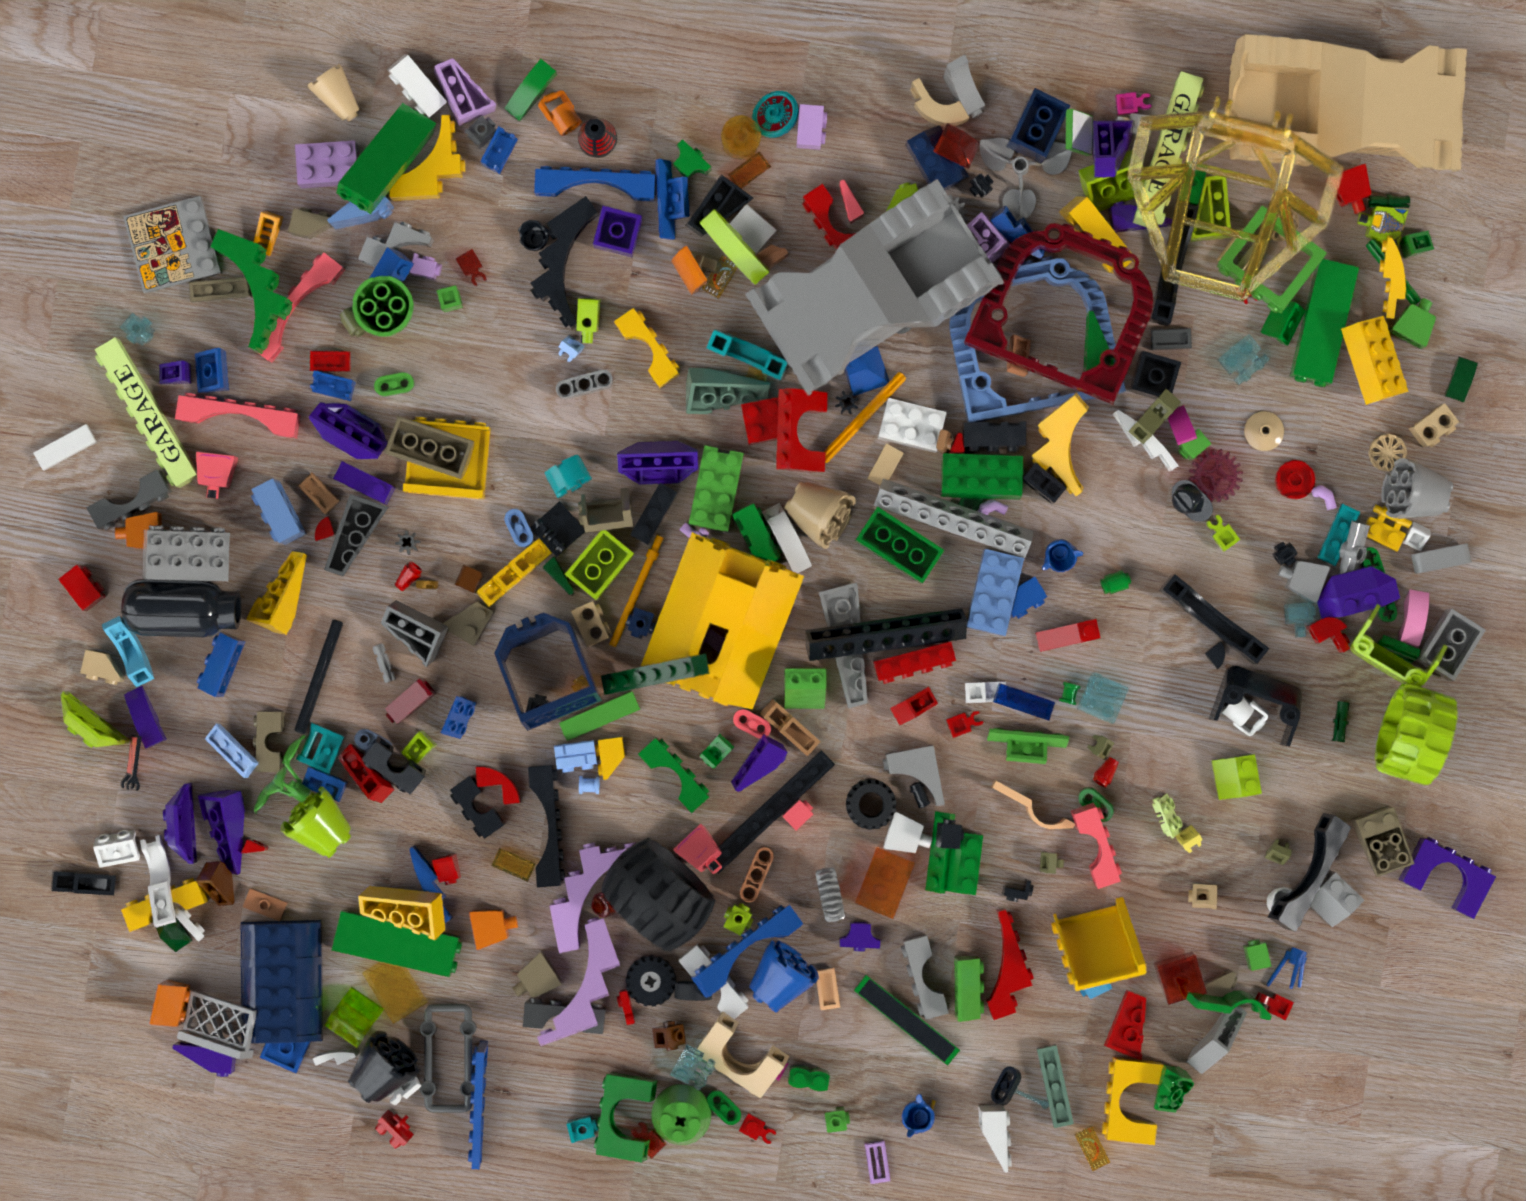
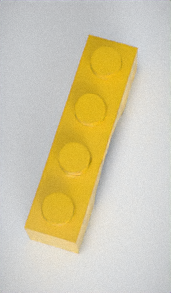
M632 308L616 319L614 324L625 340L638 339L649 345L653 352V361L648 369V373L659 389H661L679 376L678 370L680 368L674 359L670 361L666 356L669 352L663 343H657L655 340L657 335L652 327H646L644 324L646 319L641 311L636 312Z
M194 878L182 881L183 886L181 887L170 886L172 901L180 904L185 910L209 902L205 891L194 881ZM149 895L144 896V901L138 903L137 899L126 903V908L121 909L129 932L153 923Z

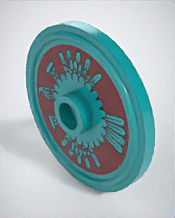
M770 92L763 96L754 107L752 113L753 126L764 137L777 138L783 136L796 124L799 116V105L796 99L788 92Z

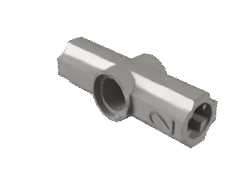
M1352 521L1347 541L1340 548L1339 553L1342 560L1338 574L1357 570L1359 564L1364 561L1367 554L1364 545L1369 525Z

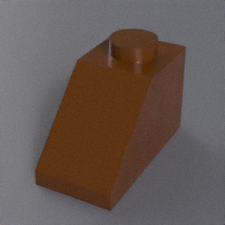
M221 861L206 862L196 882L218 906L233 905L235 900L232 873Z

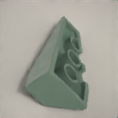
M689 368L686 380V414H710L712 410L720 408L728 410L730 406L768 399L770 383L709 368Z

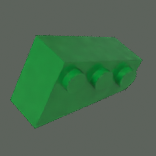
M753 503L732 514L752 556L765 561L769 559L776 562L781 559L780 554L783 552L778 543H773L771 539L773 533L769 525H764L762 521L764 515L759 507L756 508Z

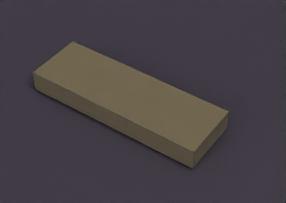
M245 277L189 282L190 302L192 303L251 297L250 286Z

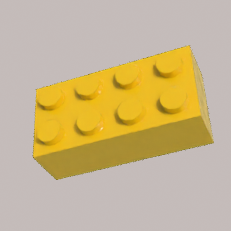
M1384 316L1361 321L1341 329L1366 405L1409 392Z

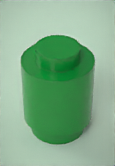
M1123 570L1105 575L1104 578L1100 579L1104 594L1109 593L1111 595L1129 589L1131 579L1128 572L1124 573Z

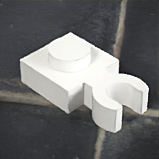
M417 1076L390 1094L388 1097L391 1098L393 1095L394 1097L389 1102L397 1105L401 1101L402 1096L407 1099L421 1087Z

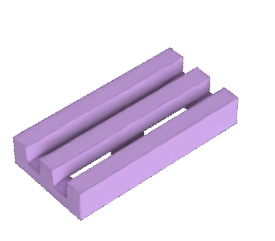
M885 1141L864 1143L870 1183L891 1181ZM878 1146H881L886 1175L883 1178L881 1175ZM871 1147L874 1150L877 1179H874L869 1149Z

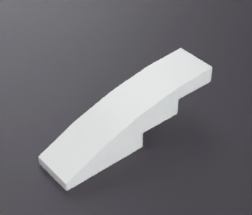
M1120 410L1114 412L1113 416L1132 445L1135 447L1141 442L1128 432L1137 421ZM1153 435L1142 444L1150 458L1153 459L1159 456L1169 472L1178 467V464L1167 449Z

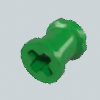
M1063 682L1064 689L1059 701L1076 705L1077 691L1081 686Z

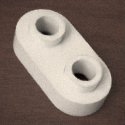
M179 907L174 910L176 918L198 942L205 937L202 934L205 930L198 922L193 924L190 921L191 914L184 908L180 910Z

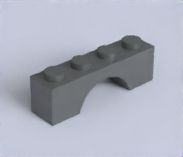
M155 470L140 478L139 492L127 504L116 505L109 499L103 498L86 507L97 529L110 530L121 519L125 521L126 518L133 517L134 512L138 510L142 512L149 509L151 503L167 499L169 497L168 494L172 490L162 471Z
M530 998V1001H526L524 1006L523 1027L543 1029L550 1018L559 1015L569 1004H562L561 1000H550V1003L542 1002L540 998ZM590 1003L598 1026L582 1032L603 1034L606 1008L602 1007V1004Z

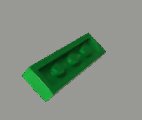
M935 811L925 891L945 894L951 849L936 847L937 822L944 823V819L955 820L956 814Z

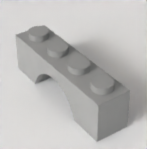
M923 934L903 940L904 945L901 946L903 957H908L909 965H906L909 977L913 976L915 982L911 986L914 996H919L920 1003L917 1004L920 1016L924 1015L925 1020L949 1014L943 992L930 989L922 979L923 965L932 956L927 935Z

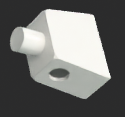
M895 812L890 821L883 848L916 853L918 845L929 848L933 837L922 834L924 828L922 824Z

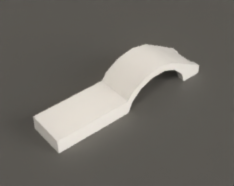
M160 835L155 836V842L146 844L144 839L140 840L141 849L149 867L150 885L148 886L153 922L156 927L176 922L170 889V866Z

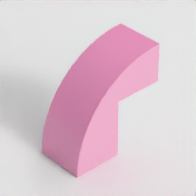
M1409 589L1404 600V622L1398 632L1399 641L1419 648L1428 616L1429 593Z

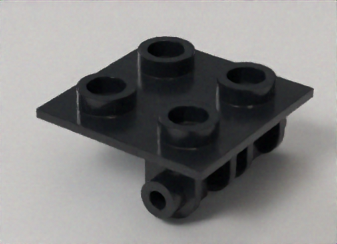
M560 501L545 515L538 518L530 527L556 557L585 532L584 527L580 525Z

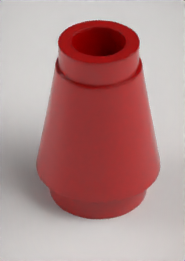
M410 561L408 564H405L394 585L399 590L404 591L421 577L423 570L417 564Z
M1108 757L1093 774L1092 780L1106 788L1107 785L1111 784L1119 762Z

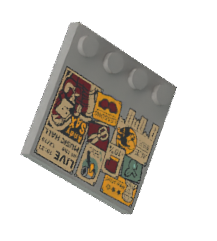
M201 196L123 216L143 293L146 294L222 274L217 253L210 247L213 238Z

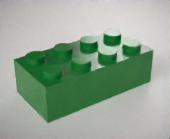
M943 453L941 458L940 497L1021 499L1023 456Z
M878 506L855 540V542L920 584L924 583L944 552V549Z

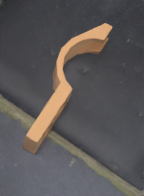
M996 780L993 781L991 787L1025 805L1030 819L1037 825L1047 829L1074 828L1075 823L1065 818L1053 824L1040 822L1033 814L1031 799Z

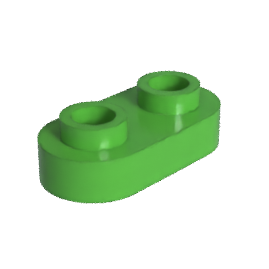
M402 372L379 377L374 383V389L380 396L388 397L410 392L414 388L415 382L410 374ZM403 380L408 381V385L406 387H403L401 385V382ZM388 384V389L382 390V385Z

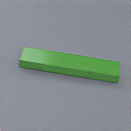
M632 691L559 724L566 740L569 741L640 710V707Z

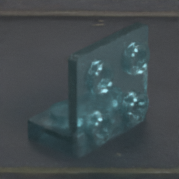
M1092 672L1077 709L1114 724L1129 688L1102 677V675L1096 672Z

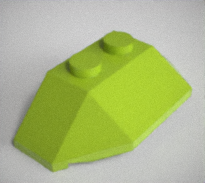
M69 691L61 693L63 720L68 726L67 730L76 736L79 734L83 737V742L91 748L94 746L96 748L128 744L131 741Z

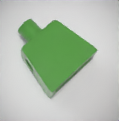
M1422 298L1418 306L1414 304L1408 305L1390 327L1389 333L1419 349L1425 348L1436 320V316L1429 313L1433 303L1428 299Z

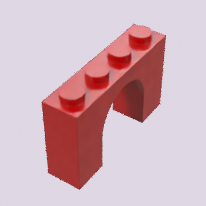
M779 389L776 469L808 473L825 472L826 452L805 449L798 439L797 425L804 413H827V392L812 391V394L808 395L804 389Z

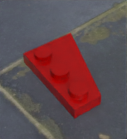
M1129 990L1125 991L1104 1046L1142 1061L1141 1048L1144 1038L1143 1023L1145 1022L1146 997Z

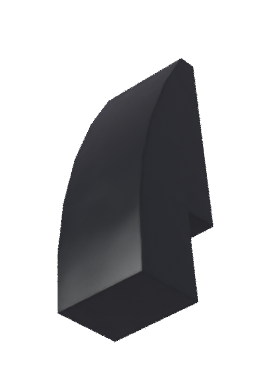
M52 870L51 891L114 896L116 875Z

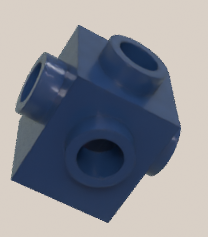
M635 607L633 615L629 614L626 621V626H629L628 630L631 631V636L642 639L643 636L647 637L648 633L652 634L656 625L653 622L655 614ZM640 620L644 622V626L642 628H639L637 626V623Z

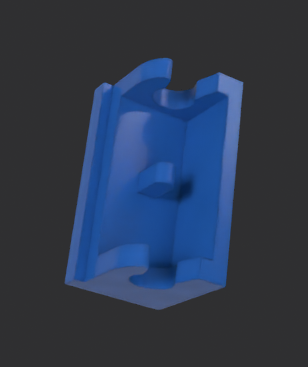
M498 126L480 161L482 166L501 174L518 141L515 135L506 132Z
M313 371L312 376L314 380L313 384L310 385L312 392L351 402L356 384L355 381Z
M308 767L302 784L316 793L323 786L335 801L340 802L348 781L314 767Z

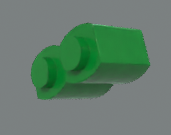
M803 1065L790 1066L788 1084L795 1088L809 1087L819 1092L828 1090L830 1073L822 1068L809 1069Z

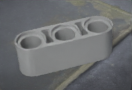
M598 370L558 382L556 392L564 400L580 397L610 388L613 384V377L607 370ZM601 375L609 376L607 384L602 385L598 382ZM582 380L590 382L588 389L582 390L579 388ZM563 385H569L571 390L569 394L563 395L560 393V388Z
M1468 543L1411 554L1415 574L1472 563Z

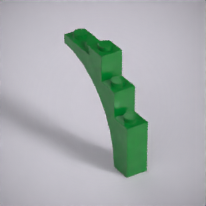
M218 229L210 247L217 253L231 259L242 271L251 288L255 320L248 347L254 352L262 354L269 345L271 333L276 329L277 319L285 321L292 311L293 302L273 292L278 287L280 276L274 271L260 266L266 258L267 250L264 247Z

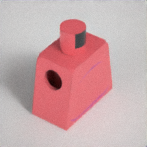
M196 452L197 481L199 485L207 486L206 498L218 499L220 488H230L238 457Z
M702 824L697 826L673 849L674 852L700 872L708 868L712 874H715L722 868L721 864L716 860L722 852L707 828Z

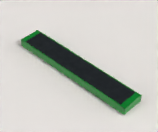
M865 975L855 987L854 991L947 1066L960 1051L958 1047L868 975Z

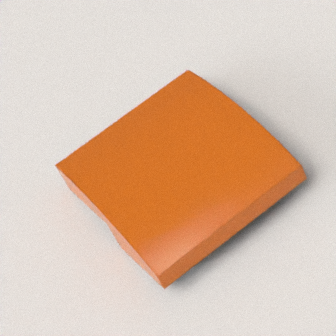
M687 246L683 247L673 257L671 262L689 292L693 295L699 291L701 286L707 283V278Z

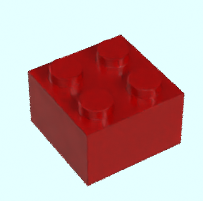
M778 397L741 404L748 445L777 440Z

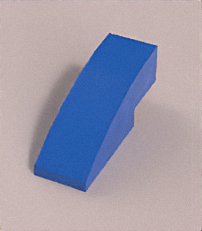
M1007 206L994 212L990 219L997 230L1011 243L1020 236L1033 232L1025 218L1023 217L1017 221ZM1039 249L1031 255L1041 258L1044 256L1045 250Z

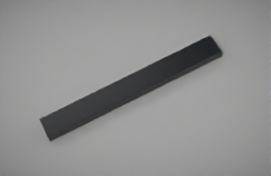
M822 750L718 846L722 852L716 859L722 866L717 872L718 874L835 765Z

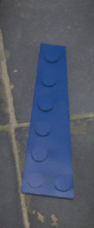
M480 1040L479 1046L475 1047L472 1055V1065L476 1066L475 1072H472L471 1084L475 1085V1091L471 1092L470 1103L474 1104V1111L470 1112V1123H473V1130H470L469 1143H472V1150H469L468 1162H472L471 1169L478 1170L482 1163L484 1116H482V1113H484L485 1097H483V1094L485 1093L486 1086L484 1074L486 1073L488 1041Z

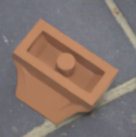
M771 244L756 256L771 269L785 259L789 253L785 248Z

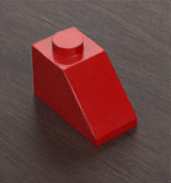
M927 687L890 709L900 726L936 706L938 702L931 689Z
M457 854L437 857L432 860L439 883L445 882V885L457 883L456 879L461 878Z

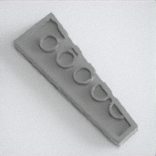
M857 583L819 592L827 627L861 622ZM863 654L836 657L848 708L868 704Z

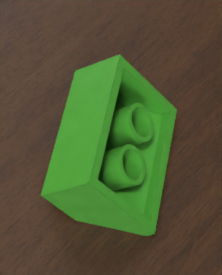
M978 956L954 957L955 1018L958 1022L981 1019V1014H984V1002H980V994H984V982L980 981V973H984V964Z

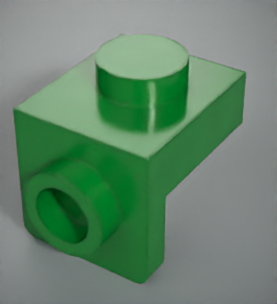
M719 734L700 754V757L707 766L715 769L734 746Z

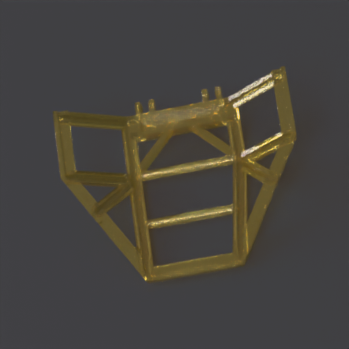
M1216 96L1212 111L1141 117L1127 177L1133 187L1134 197L1143 222L1148 229V236L1159 260L1164 281L1244 301L1267 278H1270L1285 262L1295 256L1320 231H1323L1328 226L1344 167L1289 130L1293 115H1288L1285 121V129L1277 127L1281 112L1276 111L1271 126L1231 116L1233 100H1228L1226 103L1225 114L1217 112L1221 103V97ZM1193 127L1185 163L1143 167L1151 131ZM1204 135L1225 140L1200 154ZM1235 144L1249 146L1272 181L1204 164L1203 162ZM1263 150L1283 155L1279 174ZM1297 154L1328 175L1319 211L1288 190ZM1195 170L1274 190L1258 235L1186 217ZM1171 178L1150 199L1148 198L1143 180ZM1179 188L1166 248L1154 211ZM1291 209L1312 223L1299 236L1296 234ZM1278 215H1280L1287 246L1259 270ZM1184 225L1255 243L1240 286L1175 269Z

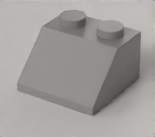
M1330 870L1325 876L1320 890L1316 893L1311 903V908L1331 927H1334L1350 916L1364 899L1336 872Z

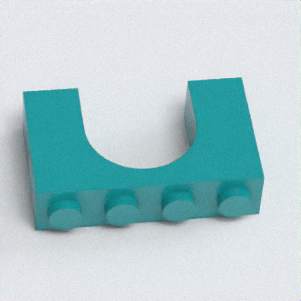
M720 329L713 330L706 349L720 355L729 356L762 370V373L778 380L783 379L789 365L784 357Z

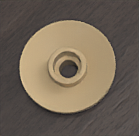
M1262 411L1255 413L1245 424V439L1256 450H1272L1283 439V423L1279 417L1271 412ZM1263 427L1269 429L1268 434L1262 432Z

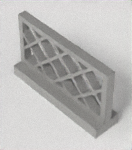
M195 990L191 991L183 1030L178 1031L177 1039L236 1059L252 1058L254 1050L250 1049L257 1011ZM196 997L200 998L203 1004L199 1009L195 1004ZM212 1003H215L219 1010L215 1014L212 1013L210 1008ZM228 1008H231L234 1014L230 1019L225 1012ZM204 1009L209 1017L205 1021H203L200 1012ZM244 1013L249 1014L248 1023L244 1024L241 1015ZM221 1014L224 1024L219 1027L215 1018ZM196 1017L199 1024L196 1028L191 1027L192 1018ZM234 1020H237L240 1029L236 1032L231 1025ZM209 1022L212 1023L214 1028L212 1033H209L205 1026ZM225 1027H227L230 1033L228 1038H224L221 1032ZM241 1032L245 1037L244 1044H241L237 1038V1035Z

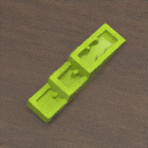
M715 209L700 221V224L710 237L754 285L770 272V269L742 240V236Z

